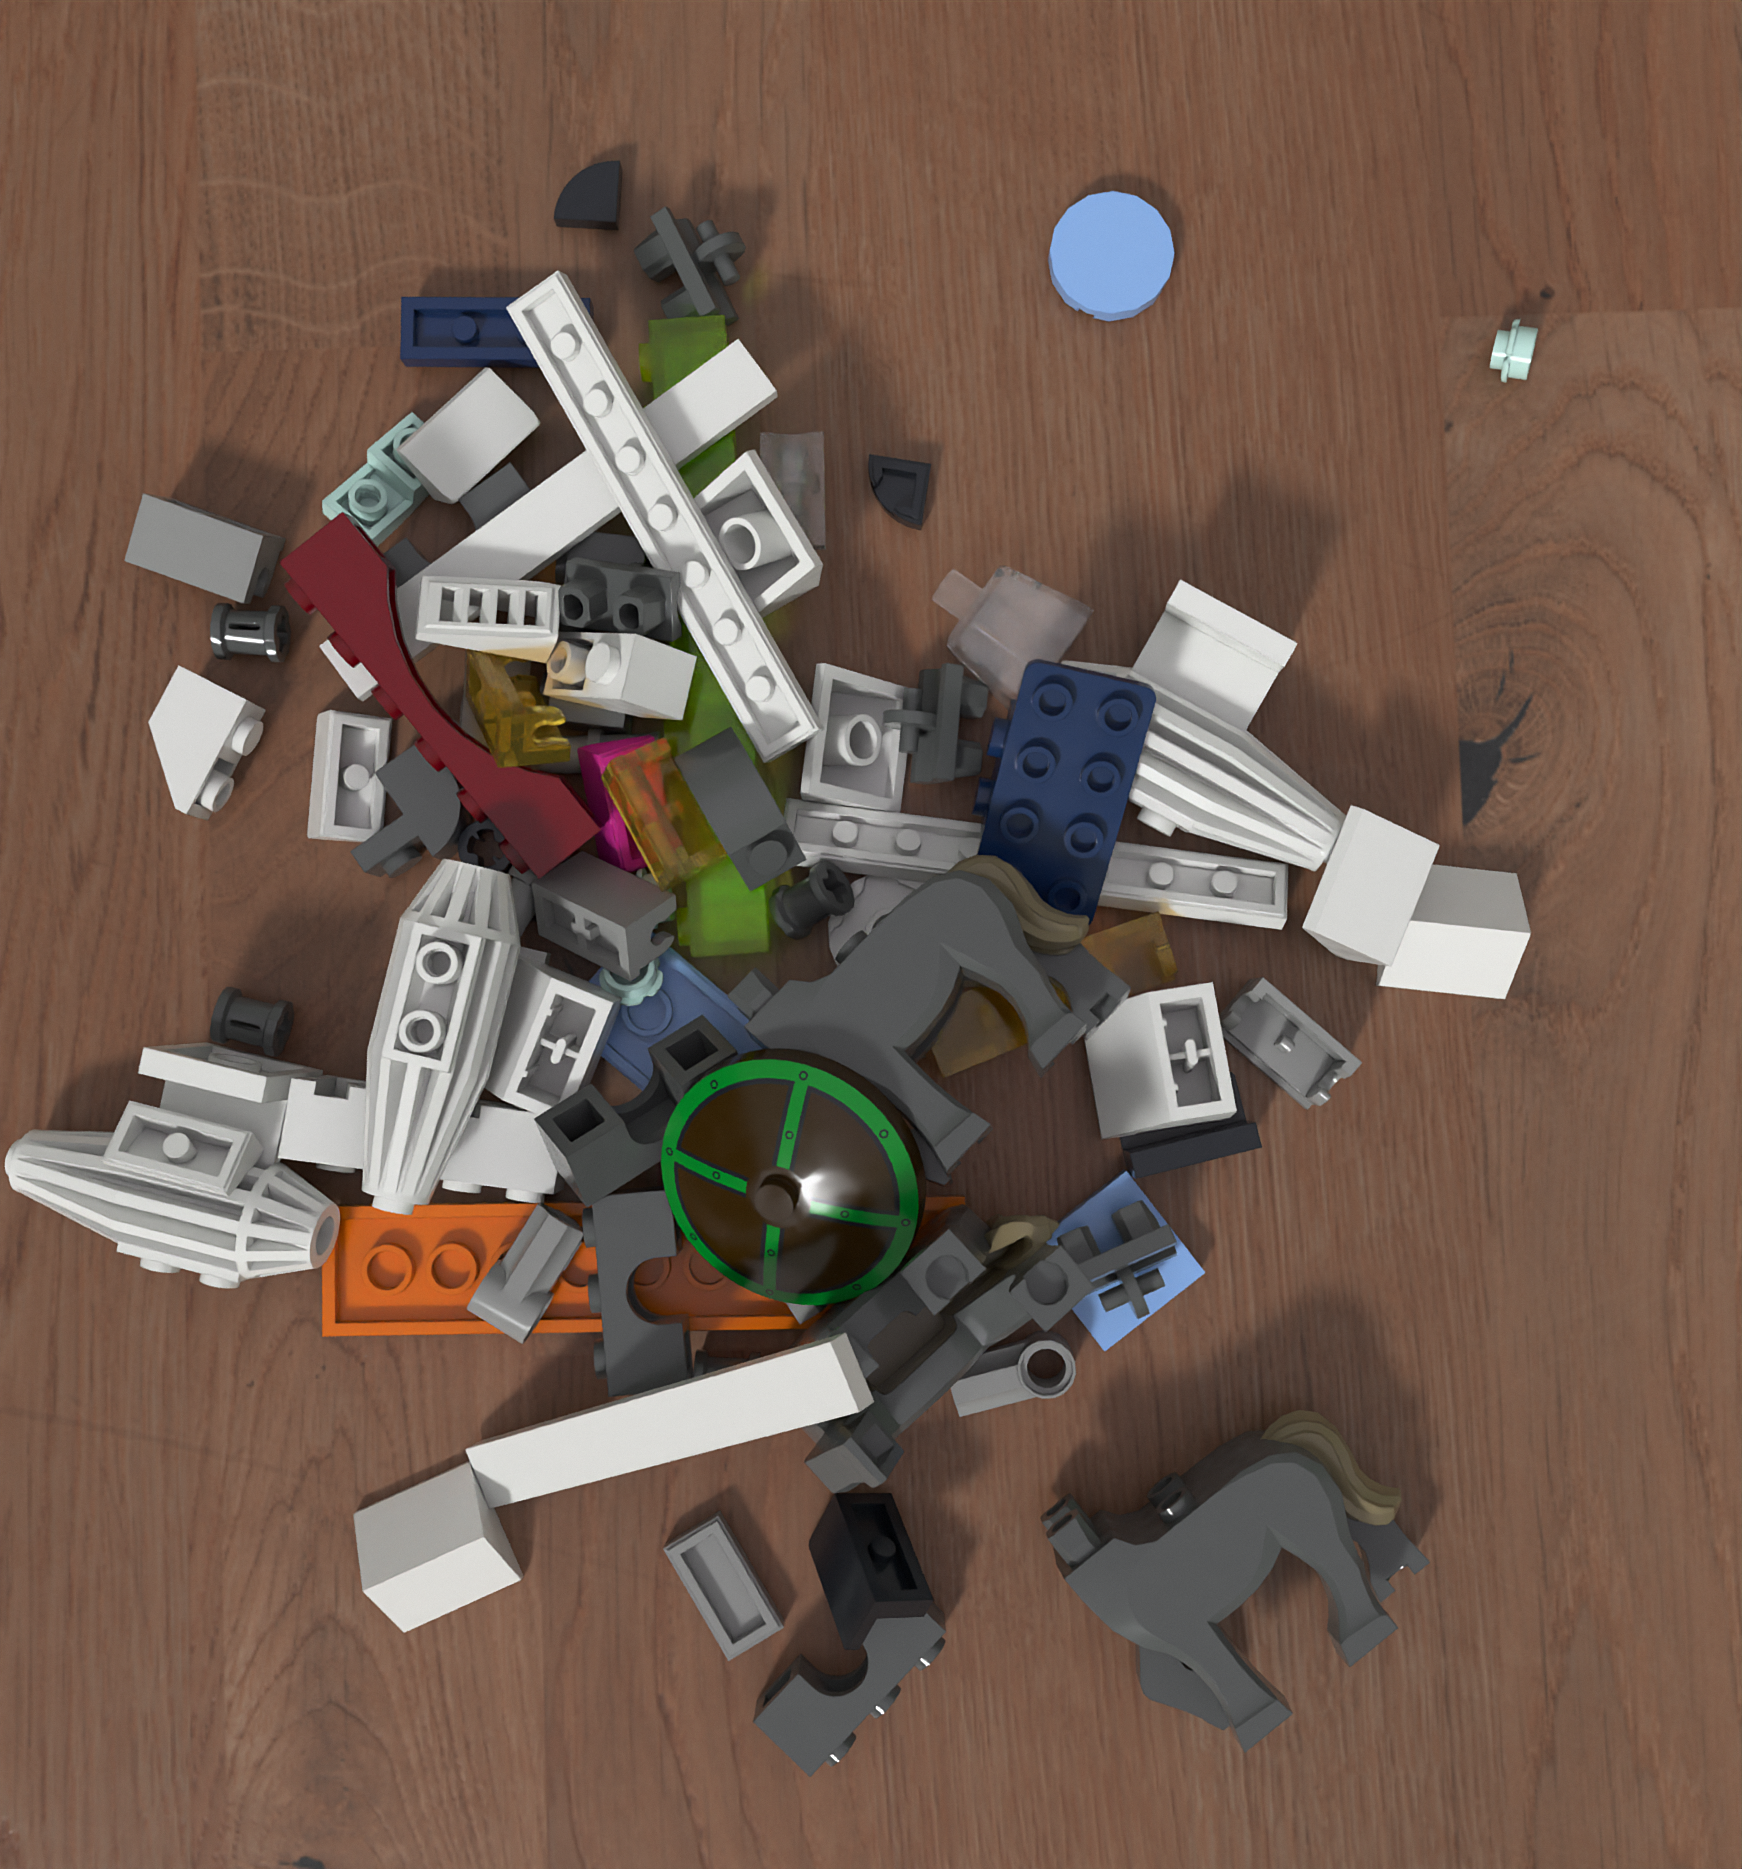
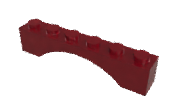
M341 512L279 562L291 577L284 583V586L292 598L307 614L312 615L318 610L335 630L327 637L334 649L352 668L362 663L378 683L371 689L376 700L393 719L398 720L405 715L421 735L414 741L418 751L437 772L442 771L445 767L450 770L463 786L456 793L458 799L479 823L482 824L488 818L505 837L498 844L500 850L521 874H525L531 869L538 879L542 878L604 827L602 822L564 776L532 769L497 754L469 735L439 705L419 675L404 638L397 603V570L354 517Z

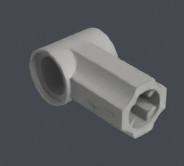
M542 1202L537 1204L503 1261L498 1260L480 1283L467 1306V1310L521 1344H524L550 1305L555 1295L551 1290L584 1239L583 1227L563 1212L549 1207Z
M1044 1330L1036 1331L1023 1340L987 1349L951 1387L959 1417L1035 1397L1050 1399L1064 1394L1072 1386L1076 1375L1073 1351L1065 1338L1050 1330L1047 1332ZM1041 1349H1051L1058 1352L1064 1359L1062 1370L1052 1378L1042 1379L1035 1376L1027 1366L1029 1358L1035 1352Z

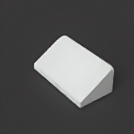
M485 367L404 441L396 451L434 500L454 504L535 430L541 422L535 413L490 368Z
M328 710L318 714L307 830L308 838L364 842L383 829L386 789L374 772L389 763L392 718Z
M129 1100L101 1161L106 1165L229 1197L259 1160L264 1147L253 1132Z

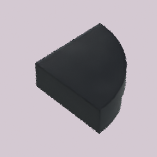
M605 161L589 166L568 182L558 198L554 211V221L557 227L619 230L623 171L620 161Z
M869 454V480L872 492L879 505L891 518L902 525L921 530L931 464Z

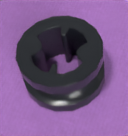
M490 819L485 820L482 824L476 821L468 825L462 832L458 842V855L461 862L484 867V858L474 854L473 851L476 840L485 842L483 834L487 832H494V840L499 843L505 839ZM503 854L502 858L493 856L496 864L485 866L484 868L507 874L512 864Z

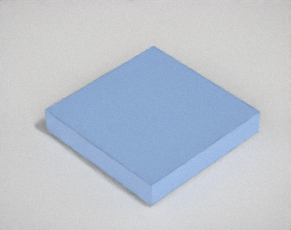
M1122 1170L1058 1220L1059 1227L1052 1234V1238L1046 1243L1051 1246L1058 1245L1057 1237L1078 1227L1088 1225L1100 1253L1122 1245L1123 1242L1112 1221V1214L1140 1200H1143L1155 1216L1160 1227L1167 1225V1222L1126 1170ZM1172 1229L1171 1231L1177 1241V1244L1174 1245L1177 1256L1134 1274L1136 1278L1158 1268L1164 1280V1287L1144 1295L1150 1314L1137 1319L1129 1303L1105 1312L1098 1294L1120 1285L1119 1281L1086 1295L1072 1308L1104 1351L1108 1350L1205 1274V1271Z

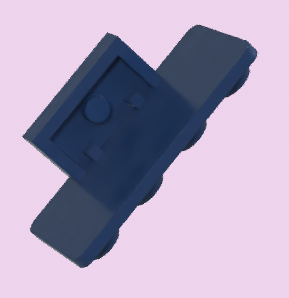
M1033 659L1024 668L1017 699H1011L1007 718L995 717L991 728L986 755L996 757L991 779L979 778L971 811L972 815L981 816V836L976 855L996 856L1011 864L1033 886L1044 902L1054 909L1067 914L1086 915L1089 918L1088 925L1094 919L1155 707L1156 695L1153 687L1144 682L1043 659Z

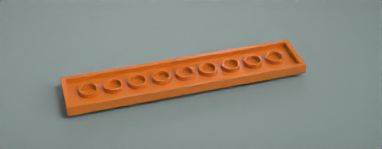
M926 1195L925 1211L920 1228L943 1210L952 1206L965 1205V1196ZM544 1201V1204L563 1212L583 1227V1209L587 1207L582 1201ZM467 1202L415 1204L412 1215L383 1211L372 1207V1204L337 1205L340 1211L339 1232L329 1258L322 1265V1337L505 1334L468 1311L467 1306L492 1266L498 1260L503 1261L539 1203ZM682 1230L683 1249L677 1256L653 1258L644 1261L639 1265L634 1278L636 1295L645 1308L660 1315L688 1313L690 1331L808 1329L835 1304H829L823 1311L799 1324L785 1302L753 1293L716 1270L698 1253ZM584 1239L570 1264L563 1271L551 1290L555 1295L532 1333L603 1332L601 1313L591 1312L588 1297L589 1274L598 1273L596 1247L587 1248Z

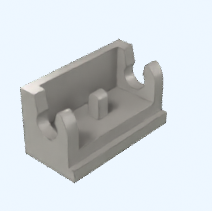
M143 493L124 561L243 604H250L253 595L263 598L267 593L279 553L283 550L286 539L170 497Z
M584 851L579 852L550 870L542 878L532 882L538 934L629 981L637 978L640 975L639 970L662 955L674 940V936L665 931L657 933L652 939L651 934L659 922L665 921L677 910L675 894Z
M1264 977L1249 979L1219 1014L1223 1039L1304 1109L1308 1110L1311 1105L1321 1106L1331 1098V1094L1328 1093L1331 1087L1340 1078L1350 1077L1362 1064L1357 1057Z

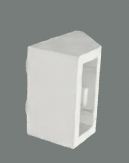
M519 953L489 1078L484 1088L501 1100L537 1115L544 1113L583 1089L591 1082L620 1010L622 998L603 990L600 986Z
M1213 982L1152 991L1127 998L1087 1041L1084 1039L1101 1140L1226 1121L1237 1112Z

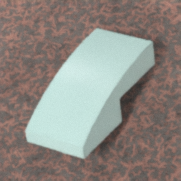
M411 412L367 449V463L322 500L323 514L330 520H333L341 512L354 517L374 543L379 546L429 495L428 491L396 451L424 422Z

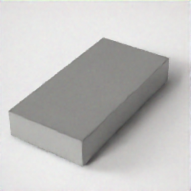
M721 1511L716 1512L665 1543L663 1550L728 1661L784 1628L785 1620Z

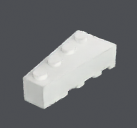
M331 1075L291 1078L278 1158L316 1163V1168L335 1172L354 1173L355 1168L363 1169L366 1081ZM478 1099L440 1180H443L442 1188L467 1193H481L482 1185L507 1188L506 1198L529 1203H544L545 1194L554 1195L562 1191L565 1180L556 1170L534 1118L539 1115L513 1104Z

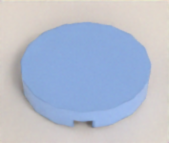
M1109 191L1088 195L1067 209L1054 228L1048 264L1052 284L1066 304L1076 311L1081 309L1087 314L1094 315L1093 318L1114 321L1134 317L1153 305L1169 280L1175 252L1171 231L1157 209L1138 196Z

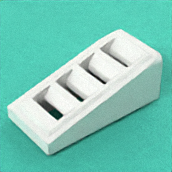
M422 575L415 640L547 663L558 638L560 614L558 590L561 585L528 580ZM441 600L454 602L452 622L440 621ZM469 605L480 607L479 623L468 622ZM497 610L508 612L507 624H496ZM524 615L535 617V625H524Z

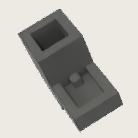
M731 726L674 758L699 806L750 892L807 860L779 807Z
M413 745L374 772L403 815L350 851L364 873L377 877L387 873L389 878L397 877L411 869L422 859L419 850L423 847H426L434 858L440 860L450 859L458 852L460 835L468 825L472 824L473 816L467 811L456 795L463 786L447 767L437 772L426 761L416 746Z

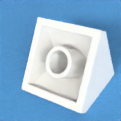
M754 449L746 451L702 490L694 500L761 618L819 586L823 563Z
M816 664L811 706L822 723L824 730L806 741L800 789L803 801L900 813L908 753L898 751L900 730L885 727L882 725L884 711L902 710L904 688L908 687L830 664Z
M1351 805L1302 928L1337 957L1392 967L1440 845L1365 809Z
M1432 864L1392 967L1378 965L1376 986L1505 999L1531 935L1517 873Z
M470 1460L360 1509L353 1514L362 1591L404 1633L516 1583L524 1577L495 1509H489Z

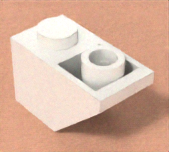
M558 632L557 642L547 661L548 675L543 695L642 718L682 720L697 656L638 634Z
M179 665L148 723L175 809L187 815L208 821L212 812H218L228 801L234 787V780L231 776L242 755H249L258 744L263 732V723L260 720L266 710Z

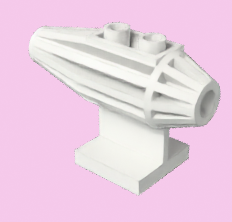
M1182 580L1179 581L1167 602L1163 615L1133 668L1063 660L1061 664L1144 682L1151 685L1155 691V707L1128 797V801L1142 808L1137 816L1138 820L1171 837L1174 829L1177 827L1184 832L1193 833L1315 872L1323 862L1328 864L1347 815L1335 807L1246 730L1276 676L1285 667L1298 643Z
M443 859L400 917L367 1049L363 1181L361 1190L374 1195L372 1203L374 1208L391 1213L412 1215L415 1204H429L489 1078L519 953L546 965L549 964L550 953L521 947L509 874L468 863Z
M205 1042L143 1047L138 1073L165 1080L160 1103L161 1109L254 1133L264 1149L259 1160L229 1197L104 1164L101 1159L114 1132L34 1129L26 1133L21 1139L16 1140L6 1155L5 1171L9 1176V1182L13 1190L118 1244L116 1252L141 1258L140 1266L142 1268L163 1273H176L182 1268L201 1273L199 1281L213 1287L238 1288L240 1282L252 1278L319 1268L329 1258L339 1232L340 1211L338 1206L288 1166L280 1163L281 1158H278L291 1078L321 1076L323 1070Z

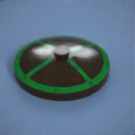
M784 1048L761 1049L733 1056L710 1069L690 1088L677 1104L665 1130L661 1153L662 1179L666 1197L678 1225L690 1243L710 1265L725 1277L753 1293L769 1299L799 1305H824L850 1300L878 1286L897 1268L921 1226L926 1202V1177L920 1151L910 1128L891 1101L877 1087L849 1067L815 1053Z

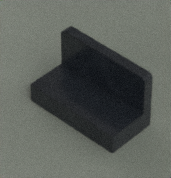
M1230 1072L1237 1112L1229 1120L1119 1137L1129 1175L1138 1179L1262 1148L1256 1122L1246 1120L1235 1075Z
M835 1493L809 1540V1550L845 1650H858L877 1619L924 1617L934 1599L892 1493Z

